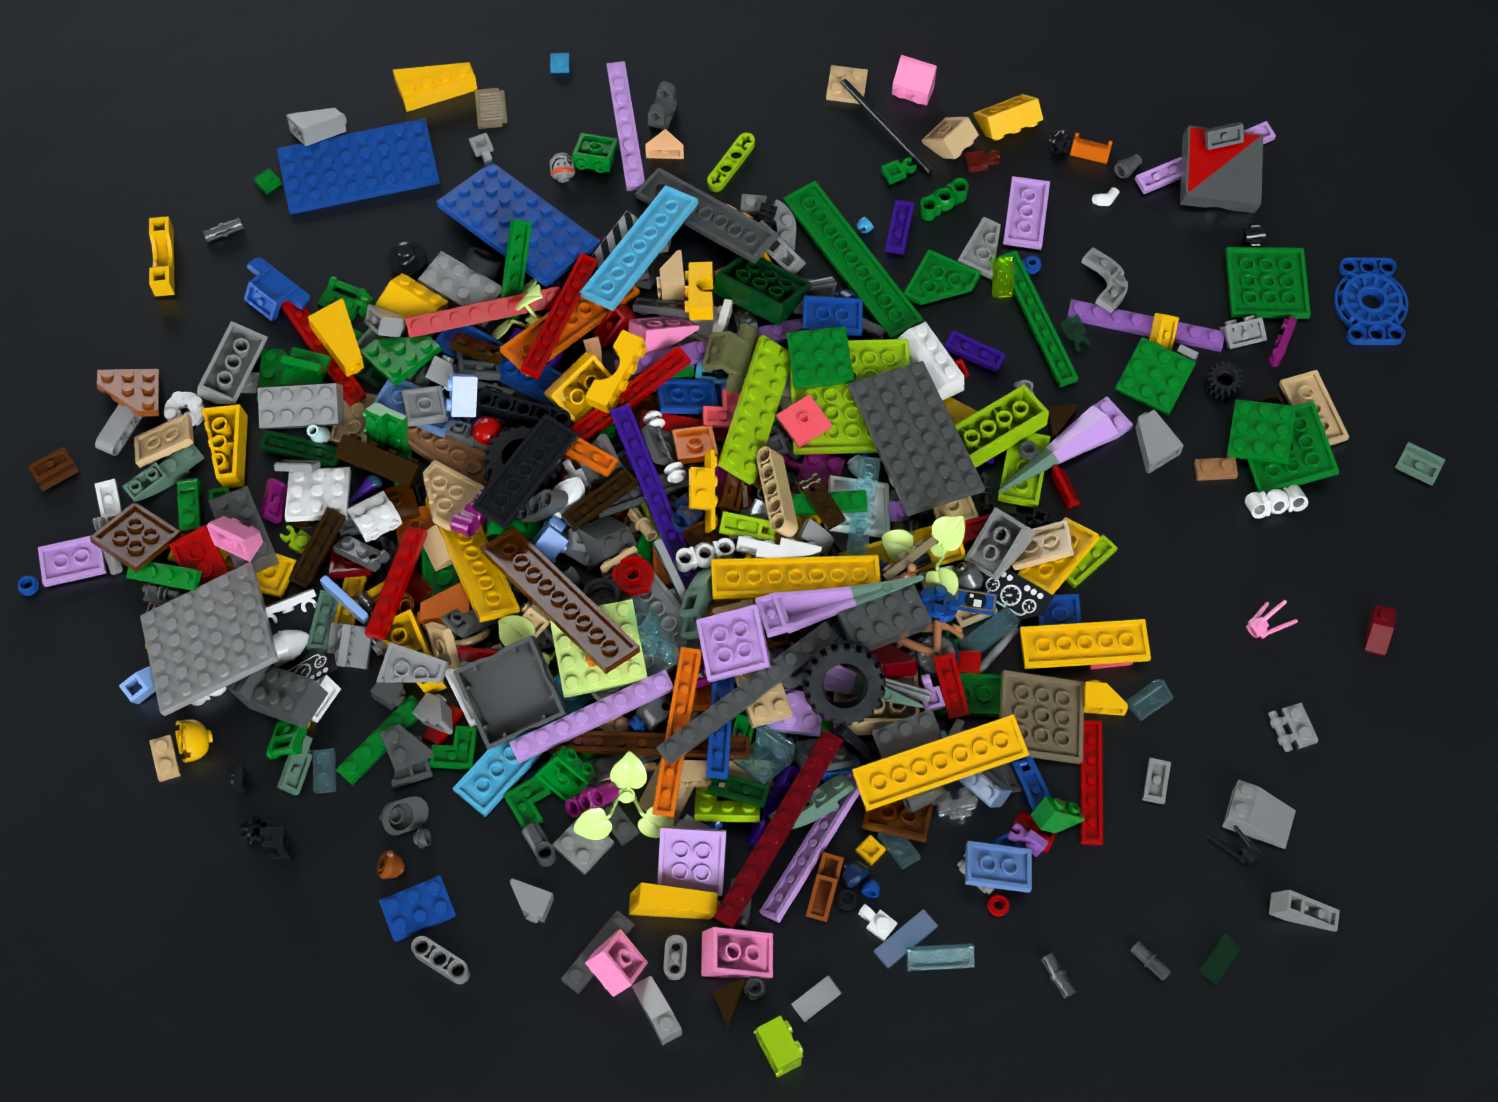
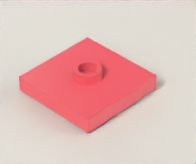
M807 395L776 415L777 420L798 448L832 428V424L810 395Z

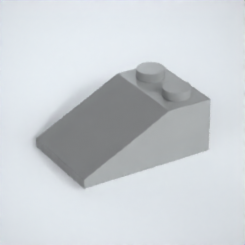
M995 507L964 561L974 563L980 571L997 581L1026 550L1037 531Z
M1238 780L1232 791L1222 827L1235 831L1233 827L1237 825L1244 835L1285 849L1296 810L1262 788Z

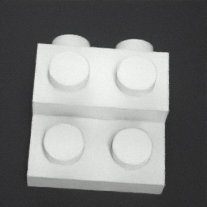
M384 491L347 509L348 514L366 543L403 524L400 515Z

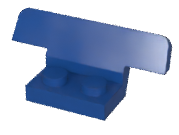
M258 257L248 263L247 269L254 273L256 277L249 281L244 300L270 321L277 319L281 304L287 300L301 311L310 303V295L264 259Z

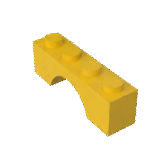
M169 216L149 218V236L153 252V266L149 268V285L155 297L175 295L174 228Z
M625 330L621 331L613 345L616 355L620 358L617 371L607 379L594 380L585 396L589 406L610 414V410L616 408L621 392L626 390L631 374L633 375L636 372L637 363L640 358L645 356L647 351L643 338Z

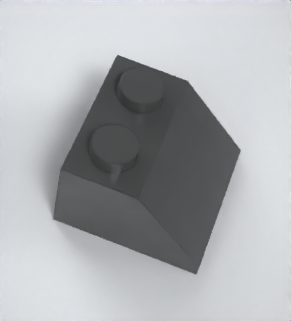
M610 515L586 524L577 530L594 566L603 563L609 558L618 556L627 547L637 546L629 527Z

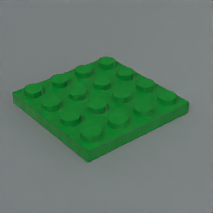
M1226 247L1225 255L1231 318H1244L1255 315V318L1289 319L1291 316L1297 319H1309L1311 313L1304 248Z
M1314 401L1297 405L1289 464L1247 459L1258 493L1264 491L1267 494V492L1273 489L1283 490L1284 487L1288 488L1291 485L1299 486L1339 474L1338 466Z

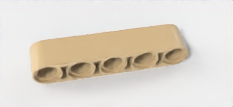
M764 446L757 452L756 460L770 526L774 531L790 538L797 532L798 523L784 459L778 452Z
M684 760L680 787H707L711 783V779L705 777L706 760ZM729 761V775L769 785L770 787L773 785L771 762ZM719 783V787H725L726 783Z

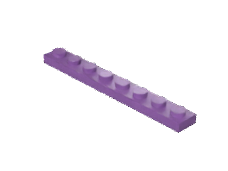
M1071 299L1067 320L1150 337L1154 317L1115 309L1110 313L1099 305ZM1178 322L1174 342L1221 352L1225 335L1224 331Z

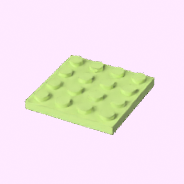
M632 599L598 606L640 646V653L633 656L631 661L624 662L607 674L598 666L589 667L586 654L550 620L564 698L633 685L648 678Z

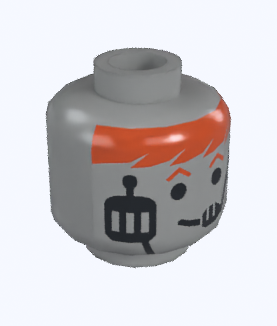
M557 153L550 159V174L553 179L564 183L574 176L573 158L567 153Z

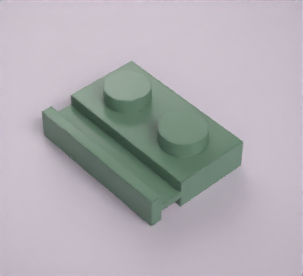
M1408 442L1395 468L1432 486L1445 459Z

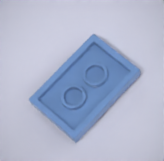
M967 841L965 884L1030 893L1032 890V849Z

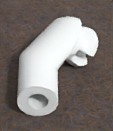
M1112 187L1107 194H1094L1092 202L1098 206H1110L1119 194V191Z

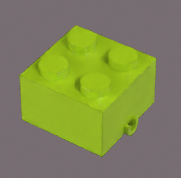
M781 1016L761 1025L754 1031L777 1078L799 1067L803 1057L802 1053L804 1052L799 1041L793 1040L791 1034L793 1030L788 1020L783 1021Z

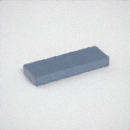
M923 909L877 947L873 953L889 969L933 932L938 925Z

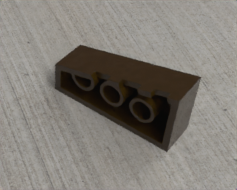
M350 433V436L343 434L334 455L336 458L410 489L413 488L421 470V466L417 464L418 460L406 456L405 459L398 456L399 452L390 448L387 451L379 449L381 445L370 440L367 444L361 441L362 437L354 433Z

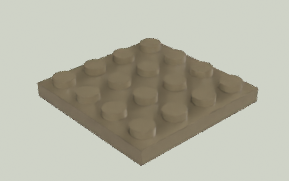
M1003 670L1001 672L999 719L1014 714L1029 753L1027 757L1081 764L1083 762L1084 682Z

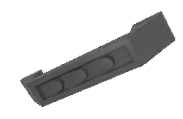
M514 585L512 592L520 607L523 602L526 603L528 601V598ZM455 609L441 616V620L456 635L463 639L501 619L498 618L479 623L473 609L464 614Z

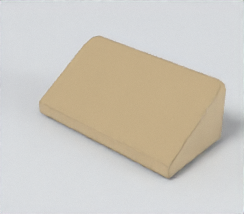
M436 524L427 530L428 534L423 544L435 572L453 564L442 534Z

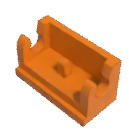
M1080 133L1075 134L1070 155L1107 164L1113 141H1109L1108 145L1080 139Z

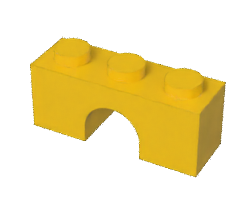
M690 262L689 271H685V282H689V286H685V297H688V301H685V313H689L690 321L713 320L712 292H703L704 290L713 289L712 262Z

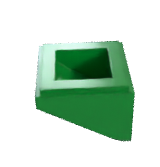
M642 535L636 546L637 552L645 561L651 563L653 559V544Z

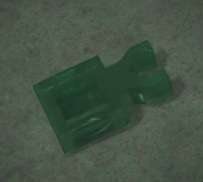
M1078 314L1060 322L1068 341L1074 339L1077 352L1081 351L1078 345L1080 342H1084L1087 347L1091 346L1088 338L1083 336L1087 331Z

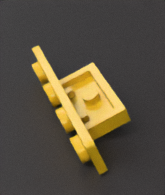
M710 449L705 453V468H689V509L705 510V533L712 532L718 524V517L715 515V508L718 503V497L715 495V488L718 482V478L715 475V468L717 466L715 449Z

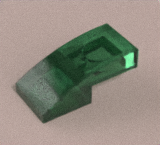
M362 356L364 368L353 375L365 383L380 389L388 379Z

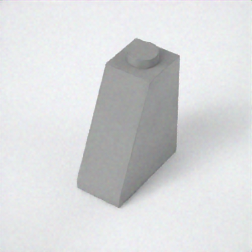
M336 108L286 115L290 132L305 146L346 132V117Z
M1155 410L1149 413L1144 412L1138 417L1135 429L1145 470L1149 474L1180 455L1184 445Z

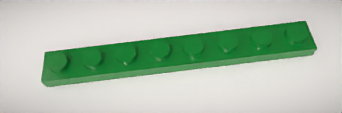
M1017 250L999 256L998 261L1059 388L1078 382V376Z

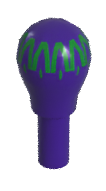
M375 474L367 476L359 491L349 498L350 504H355L364 496L367 497L372 492L379 491L382 488V479Z

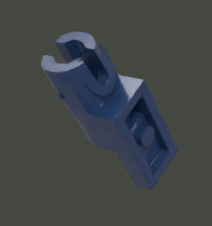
M689 491L671 506L675 512L671 517V523L677 531L683 532L703 518L705 510L689 509Z

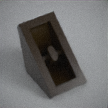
M1069 404L1047 408L1049 411L1047 428L1049 436H1051V442L1065 430L1074 418L1078 405Z
M739 979L712 992L714 1001L726 1026L730 1027L744 990V979Z

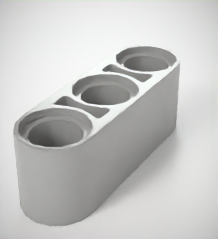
M118 404L98 435L95 447L113 456L118 455L142 416L138 417L126 405L123 407Z
M419 936L413 940L411 948L418 960L456 984H463L469 979L470 971L463 960L425 936ZM420 945H428V948L425 952H417V949ZM439 956L446 957L443 964L435 963ZM456 968H464L462 975H453Z

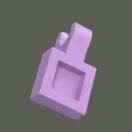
M929 674L921 675L922 687L932 691L929 702L921 701L924 706L923 710L926 711L932 708V711L945 708L940 686L933 687Z

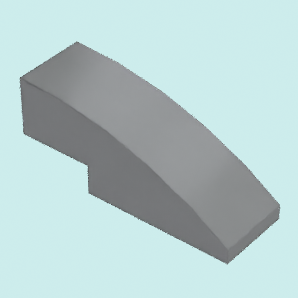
M763 220L759 222L765 225L766 227L770 228ZM779 236L766 251L785 270L796 274L806 264Z

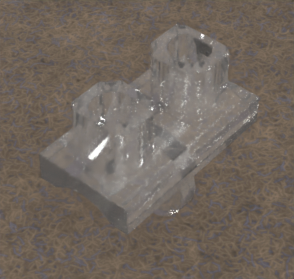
M967 787L958 790L959 799L952 800L951 794L948 792V797L938 804V815L949 814L950 820L958 819L959 824H964V817L971 816L970 810L976 809V803H978L977 796H973Z

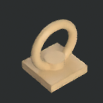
M433 621L425 624L434 657L448 661V668L453 670L461 667L457 648L477 644L486 639L490 633L489 628L486 627L474 636L456 640L460 636L451 631L448 626Z

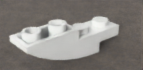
M739 536L735 551L756 555L755 558L819 557L822 547L813 542H798L795 538L791 537L781 538L780 544L777 545L770 540L759 541L755 540L752 536Z

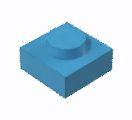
M550 53L551 73H569V53Z

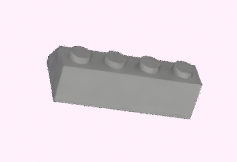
M231 321L198 385L197 396L214 404L235 405L268 337Z

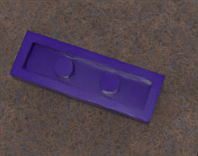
M895 200L885 252L904 255L914 203Z
M954 330L944 345L947 351L996 373L1006 357L1005 353Z

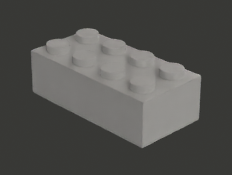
M442 251L418 278L421 285L448 300L449 308L501 298L502 286L474 272L465 264ZM488 322L478 323V325L484 328Z
M332 383L258 388L259 428L261 429L305 428L310 425H345L343 385Z

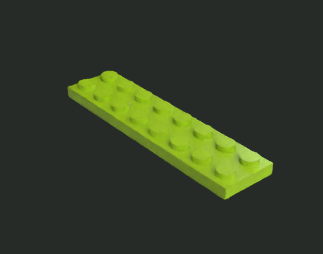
M761 335L758 338L717 464L749 485L753 484L756 480L759 470L756 460L757 452L767 444L790 371L789 351L765 335Z

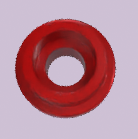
M1000 894L990 897L987 903L989 912L997 917L1004 916L1010 906L1008 899ZM1000 903L1002 908L996 909L994 904Z

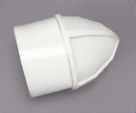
M580 477L568 478L559 482L553 490H563L568 494L566 508L554 515L561 518V514L585 497V487Z
M288 629L278 631V633L272 635L279 661L273 663L274 666L279 667L291 660L294 661L307 645L308 633L301 630Z

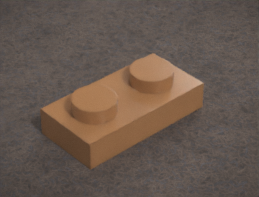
M1235 458L1195 459L1194 461L1197 481L1237 479L1238 477Z

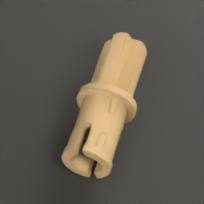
M630 508L627 515L635 524V529L640 531L647 541H653L658 533L651 526L650 520L644 517L638 508Z

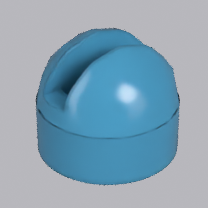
M865 216L857 223V229H860V233L863 234L870 232L874 228Z

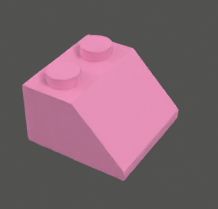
M901 55L893 81L892 95L927 106L934 90L937 66Z
M223 516L209 522L207 525L215 546L249 562L263 543L258 529L253 526L247 527L236 518L230 519Z
M621 929L599 946L585 962L590 971L595 974L604 988L613 997L630 987L648 963Z

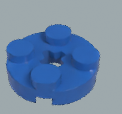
M943 585L924 588L919 595L931 620L933 617L939 618L938 622L953 620L960 606V602L951 593L947 592V588Z

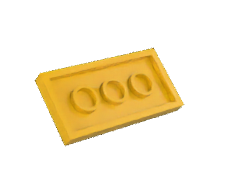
M1067 517L1062 521L1068 520L1075 555L1023 568L1017 574L1051 595L1055 593L1100 539L1098 533Z

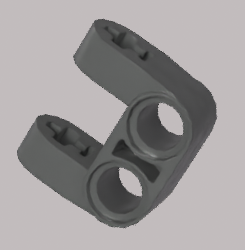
M665 81L659 84L657 97L648 112V126L668 130L677 104L676 89L673 84Z

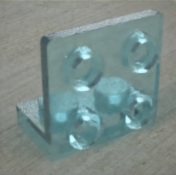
M650 610L638 628L642 649L650 656L656 655L665 663L670 665L673 663L678 666L679 651L677 644L662 637L663 632L658 613Z
M766 724L758 726L756 741L750 745V759H733V763L761 783L766 784L793 763L795 744Z

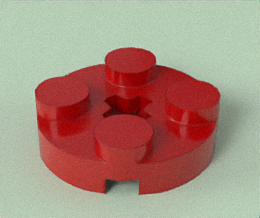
M628 556L620 560L621 563L613 568L612 579L617 583L621 595L638 596L648 593L654 582L652 565L640 556ZM633 572L638 576L636 579L628 578Z

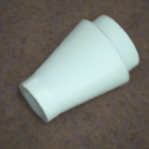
M310 425L307 428V434L312 441L323 444L329 441L330 431L328 428Z

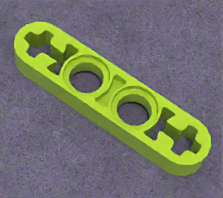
M742 133L707 178L709 190L713 192L721 191L754 149L755 138L751 133ZM737 152L741 154V157L735 159L731 155ZM723 166H729L731 170L728 172H724L721 170V168Z

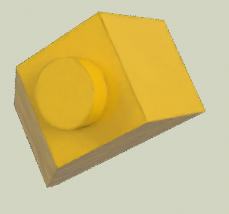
M1099 680L1085 682L1084 713L1125 716L1128 704L1107 683H1101Z

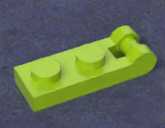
M723 511L719 533L736 537L752 536L755 540H770L776 544V531L771 528L769 520ZM762 528L768 529L767 534L761 533Z

